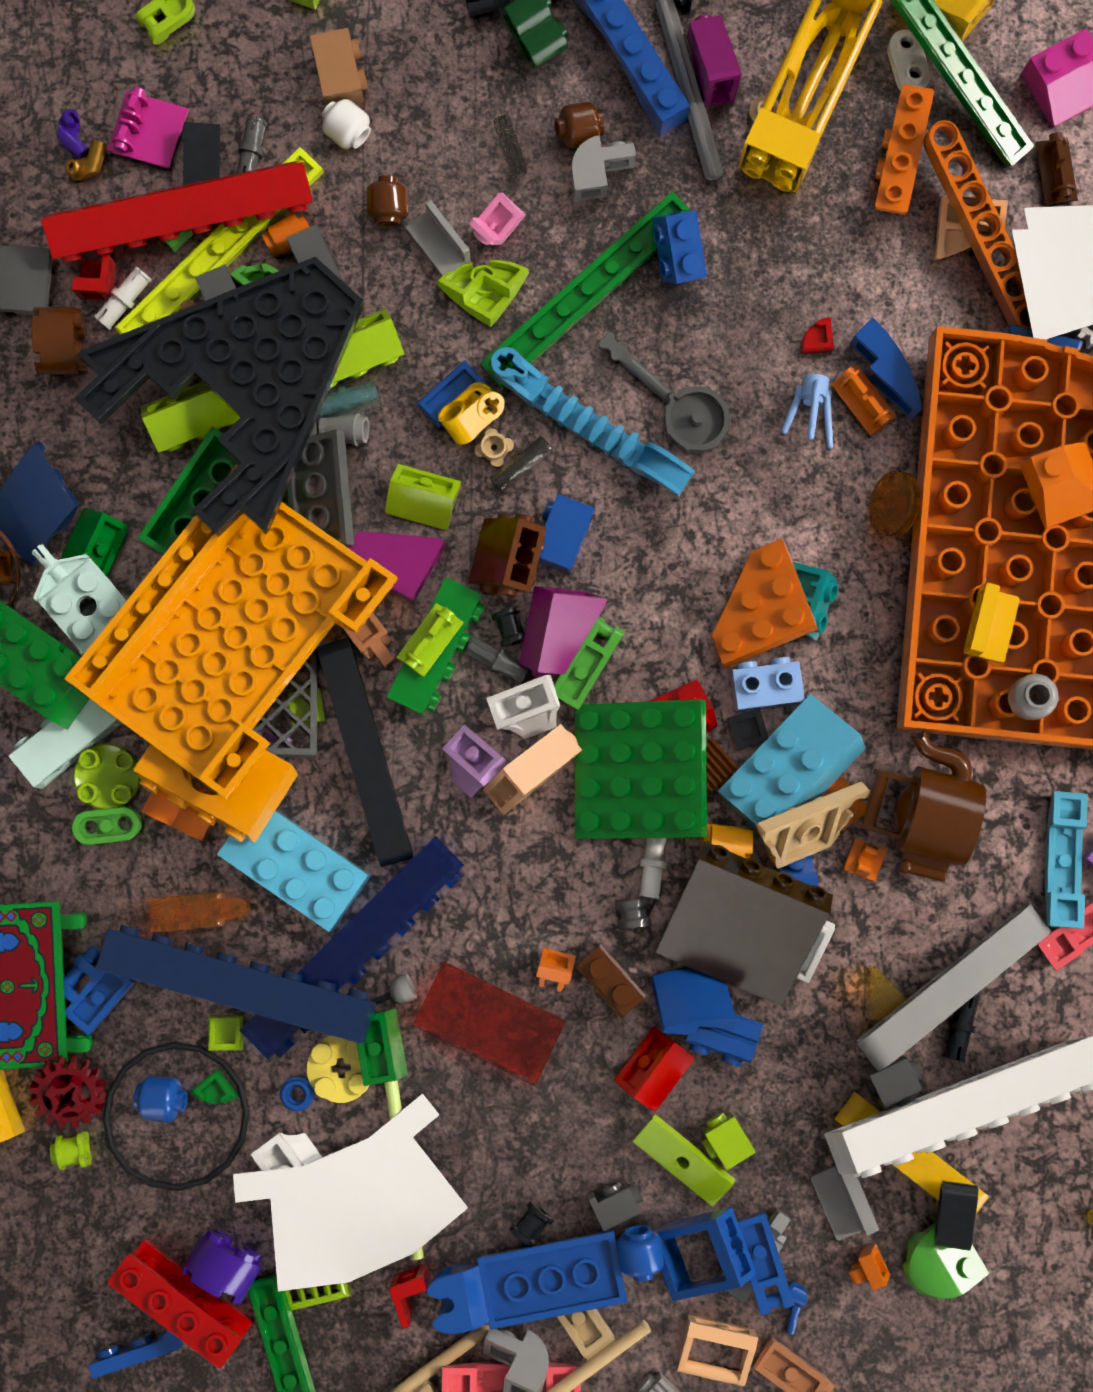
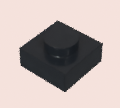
M760 708L726 719L736 751L764 743L769 738Z

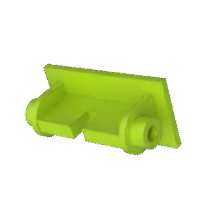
M436 603L397 658L425 677L464 622L454 616L455 614L448 608Z

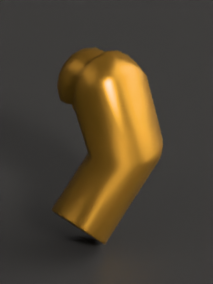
M92 139L86 157L78 160L70 159L66 162L65 172L67 175L77 181H83L97 175L101 170L108 145Z

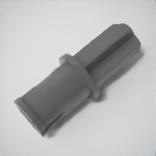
M473 637L465 649L467 655L490 667V672L497 671L518 685L522 684L530 670L520 665L516 659L505 654V649L500 651L477 637Z

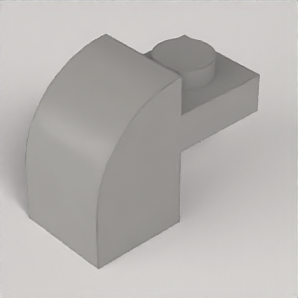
M600 135L591 137L583 142L576 150L572 161L571 182L574 201L607 197L608 184L606 172L635 167L636 152L634 143L626 144L625 142L618 141L602 148Z
M489 1329L484 1341L483 1354L510 1366L505 1377L503 1392H542L549 1366V1356L543 1341L530 1330L527 1331L523 1341H521L508 1330Z

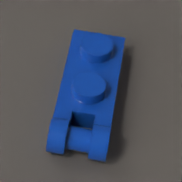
M765 1211L737 1219L757 1273L750 1279V1283L760 1315L770 1314L771 1309L783 1306L784 1309L794 1306ZM777 1284L778 1292L770 1295L765 1294L764 1288Z
M167 1331L165 1334L151 1338L150 1333L140 1335L130 1340L131 1345L118 1349L117 1344L105 1347L97 1351V1356L88 1365L91 1377L93 1379L180 1349L184 1342L170 1331Z

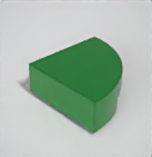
M217 1069L190 1091L197 1099L209 1104H227L239 1098V1095L222 1072Z

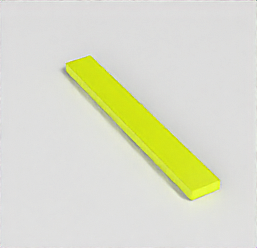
M299 147L284 163L303 159L309 186H311L324 171L321 166ZM288 208L275 210L276 216L267 219L256 220L255 215L243 217L244 223L235 226L224 227L222 222L114 327L116 331L121 335L183 310L181 303L192 299L195 300L202 293L195 277L224 264L228 267Z

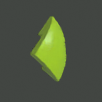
M490 260L489 266L479 265L473 268V264L470 262L463 264L454 271L447 272L437 280V283L461 308L482 323L492 327L517 295L529 274V269L501 260Z

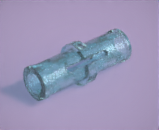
M374 380L345 389V386L338 388V391L327 394L317 419L343 410L345 413L352 412L351 408L375 401L378 402L379 396Z

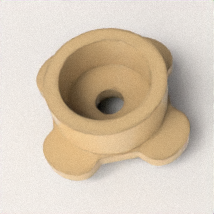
M491 428L485 431L481 444L476 445L475 454L479 458L484 457L491 461L493 467H501L504 464V457L507 452L513 450L514 443L510 438L505 439L496 429ZM493 445L498 447L496 451L491 449Z

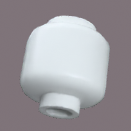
M342 99L337 103L332 101L322 112V117L324 118L322 130L324 134L343 149L351 147L356 149L360 147L371 132L369 116L349 99Z

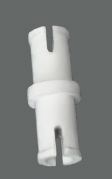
M137 266L133 268L134 270L118 289L116 287L112 289L111 293L113 295L94 315L109 330L112 329V326L128 307L130 309L133 308L135 305L133 301L147 284L152 281Z
M647 838L644 859L640 860V866L643 867L639 897L660 899L662 872L667 867V862H664L667 838Z

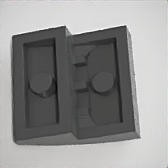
M0 246V313L13 312L19 316L35 315L34 307H48L53 263L50 249L29 246Z

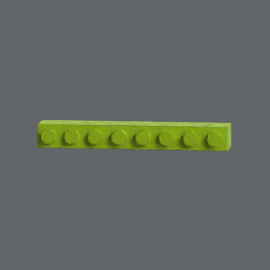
M386 309L358 320L330 388L334 387L338 383L337 381L347 377H360L366 374L368 369L379 364L381 366L390 365L396 362L399 356L405 354L392 319ZM203 382L184 389L174 400L169 396H165L140 406L142 420L158 453L165 450L168 452L175 451L181 448L185 442L195 438L204 439L212 427L216 429L225 426L232 427L241 418Z

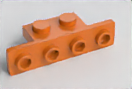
M903 84L901 87L893 128H886L882 148L888 149L886 159H879L875 179L881 180L875 203L876 210L901 215L908 213L934 96L933 89Z

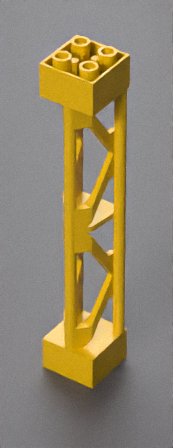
M811 0L744 143L738 168L742 169L747 176L770 181L775 188L783 192H798L813 159L821 135L883 0H831L832 2L826 5L816 20L813 18L822 0ZM872 3L857 37H855L861 21L860 14H864ZM825 27L829 32L790 113L789 99L806 50L821 29ZM845 36L839 59L813 110L803 118L839 38ZM787 75H788V79H787V81H786V84H785V87H784V90H783V93H782V96H781V99H780V102H779V105H778V108H777V111H776V114H775V113L771 112V109H772V107H773V105H774V103H775V101H776V98H777V96H778V94H779V92H780V90H781V88H782V85H783V83H784V81H785V79H786V77H787ZM825 102H826V105H825V107H824V109H823V111H822V113H821V115H820V118H819V120H818V122H817V124H816V126H815V129L812 130L811 128H812L813 124L815 123V121H816V119H817V117H818V115H819V113H820V111H821L823 105H824Z

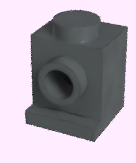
M619 1181L601 1189L602 1195L596 1197L594 1191L588 1194V1200L603 1231L641 1213L638 1203L642 1202L643 1199L635 1182L629 1185L628 1183L620 1185Z

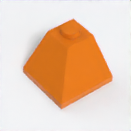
M1085 442L1062 445L1030 457L1020 466L1045 529L1093 512V461Z

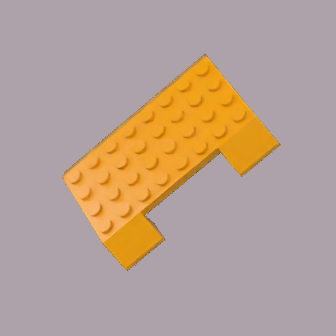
M281 502L270 531L266 535L247 516L242 514L218 537L195 515L64 679L227 800L270 745V742L252 730L333 625L337 624L357 633L396 583L398 577L373 559L364 560L283 502Z

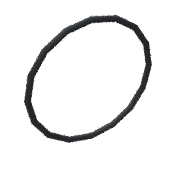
M171 1042L145 1049L122 1066L107 1091L102 1121L109 1150L126 1173L149 1187L181 1191L207 1184L231 1165L245 1142L249 1109L243 1084L224 1059L202 1046ZM170 1049L200 1052L220 1064L237 1086L243 1111L239 1139L226 1161L206 1177L182 1184L152 1181L132 1169L115 1147L109 1122L113 1093L126 1072L146 1056Z

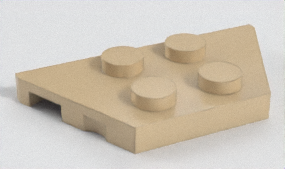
M861 781L824 797L819 796L799 807L789 808L784 813L757 823L758 832L770 861L779 869L831 847L840 835L842 828L848 824L854 815L849 810L850 806L857 799H865L870 790Z

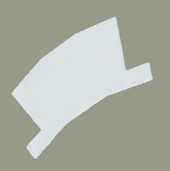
M421 1094L369 1138L307 1165L233 1174L235 1203L270 1199L278 1291L348 1283L414 1254L468 1209L413 1138L439 1116V1113L424 1094Z

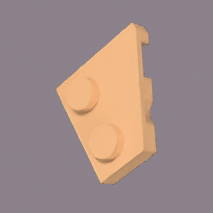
M947 195L940 197L934 261H940L971 248ZM962 197L966 205L976 206V198ZM992 199L1005 227L1008 201ZM984 221L977 223L979 234L988 237L991 232L988 223Z

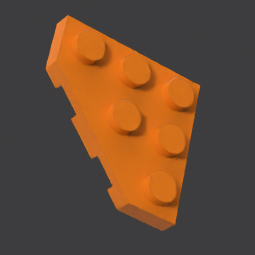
M782 538L751 552L712 634L722 665L725 668L818 630L786 543Z

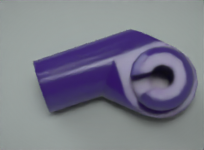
M68 109L59 118L57 138L78 160L87 156L89 148L79 139V114L74 110Z

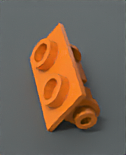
M858 365L854 368H848L841 374L842 376L831 384L870 436L897 417Z

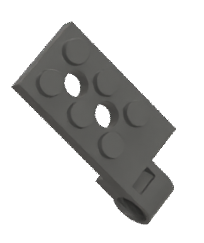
M315 422L287 488L289 507L317 527H319L317 516L323 510L325 519L319 528L344 546H355L344 431L337 429L317 434ZM320 478L322 487L319 493L316 494L314 484Z

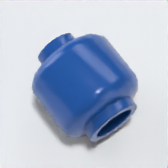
M152 1075L148 1076L143 1083L137 1085L134 1092L133 1106L144 1120L169 1123L176 1119L179 1112L185 1111L188 1094L186 1091H183L182 1084L177 1078Z
M635 1225L626 1228L624 1234L617 1240L621 1271L628 1276H632L635 1281L644 1282L651 1280L654 1274L659 1272L664 1265L662 1239L657 1232L647 1225Z

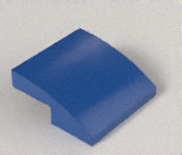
M693 968L668 971L652 977L651 983L662 1033L696 1035L699 1026L732 1029L736 1017L726 982Z

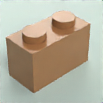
M348 28L310 35L325 106L332 101L337 103L342 99H349L355 104L363 103L362 90L368 89L364 69L357 70L355 61L362 59L358 40H351Z

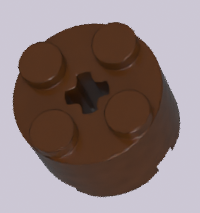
M34 307L35 315H32L33 353L40 354V362H34L36 373L79 374L80 371H86L87 365L78 356V353L83 350L80 339H86L85 319H82V311L77 310L76 307Z

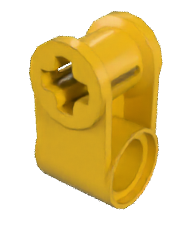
M475 382L469 385L455 400L444 406L438 414V419L456 444L464 445L474 440L486 426L502 414L504 399L498 392L492 391L485 383ZM489 406L493 411L488 410L487 407Z

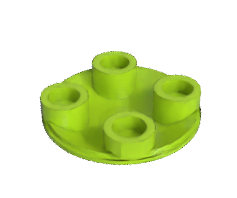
M112 743L98 744L83 751L76 762L73 772V782L79 799L96 809L126 805L136 795L140 786L141 778L133 771L138 763L136 758L126 748Z

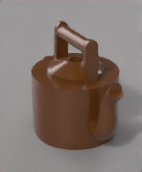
M923 730L920 737L911 736L918 751L925 758L947 766L951 769L952 773L947 774L920 766L915 768L911 776L874 769L873 774H875L873 786L863 822L860 821L859 827L895 839L896 850L903 852L899 864L901 873H910L937 881H945L949 865L964 866L972 856L983 823L986 807V788L983 784H979L978 781L972 780L973 769L970 760L963 753L934 745L925 730ZM889 778L908 782L907 786L897 797L893 813L896 832L876 826Z

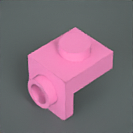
M499 192L479 218H472L469 224L475 229L473 232L474 236L487 246L489 244L502 245L526 214L504 193Z

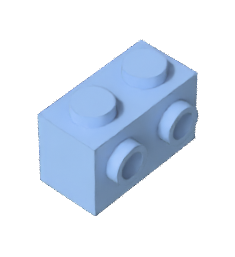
M790 657L771 659L770 665L757 666V661L738 663L737 669L729 673L735 713L753 711L759 708L761 710L799 705L805 700L800 662H790Z

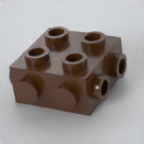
M518 513L515 514V517L498 514L497 518H484L468 583L480 586L479 592L492 596H499L501 594L516 597L517 592L531 593L532 586L537 578L536 569L539 556L545 545L546 527L535 524L534 517Z

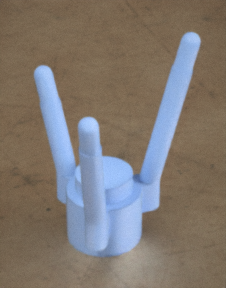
M807 374L803 377L802 385L796 386L795 397L782 427V434H787L801 399H803L805 405L811 406L808 439H814L818 407L823 405L826 444L829 450L833 448L832 391L828 390L830 381L828 377L820 374Z

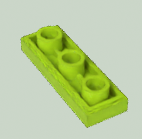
M656 1114L649 1119L632 1141L712 1207L735 1182L734 1177Z

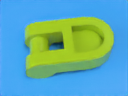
M153 0L136 13L135 19L141 27L148 30V37L153 44L159 45L167 40L169 34L183 26L193 17L195 5L193 0ZM163 13L165 19L158 23L156 17Z

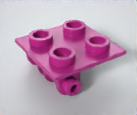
M134 86L132 91H126L107 151L170 169L189 109L145 96L146 91L144 89Z

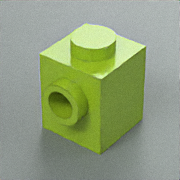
M724 1112L718 1113L706 1122L708 1127L702 1131L707 1139L702 1141V1144L712 1160L719 1157L726 1170L731 1169L756 1153L732 1113L726 1116Z

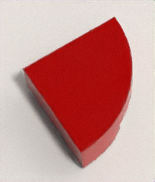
M831 317L817 321L808 329L801 342L800 355L833 352L834 342Z

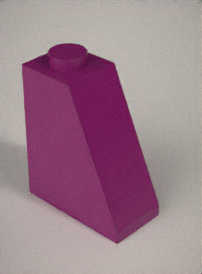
M699 16L693 21H689L687 39L705 108L735 102L742 74L722 16Z
M358 531L354 537L355 546L347 547L364 560L368 561L371 558L396 575L398 580L389 591L414 604L445 550L446 545L445 541L435 537Z
M534 586L519 664L531 669L530 674L537 677L551 675V673L565 674L604 609L607 599L587 591Z

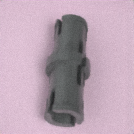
M253 116L246 118L243 142L238 145L237 150L240 157L236 174L256 170L259 160L263 158L262 143L267 122L262 118L256 117L255 122H253Z

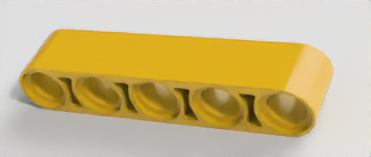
M854 1092L834 1119L842 1126H845L880 1111ZM924 1151L917 1154L913 1152V1160L895 1166L938 1201L942 1180L974 1185L933 1152L926 1153ZM979 1188L977 1212L989 1198Z

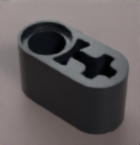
M942 1180L935 1225V1246L971 1251L978 1204L977 1185Z

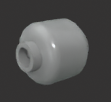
M1029 674L1016 680L1008 693V704L1012 712L1025 720H1038L1051 714L1059 700L1058 689L1055 683L1047 676L1041 674Z

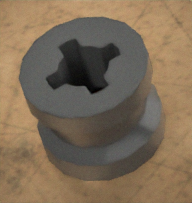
M649 898L615 902L616 909L620 912L621 916L618 922L619 929L652 925V920L647 915Z

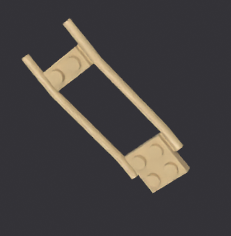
M597 1309L558 1316V1320L584 1359H587V1362L546 1392H571L649 1334L651 1328L645 1320H642L618 1339H615L614 1334ZM489 1323L467 1333L394 1387L393 1392H438L433 1382H430L429 1379L440 1372L442 1366H448L485 1339L490 1329Z

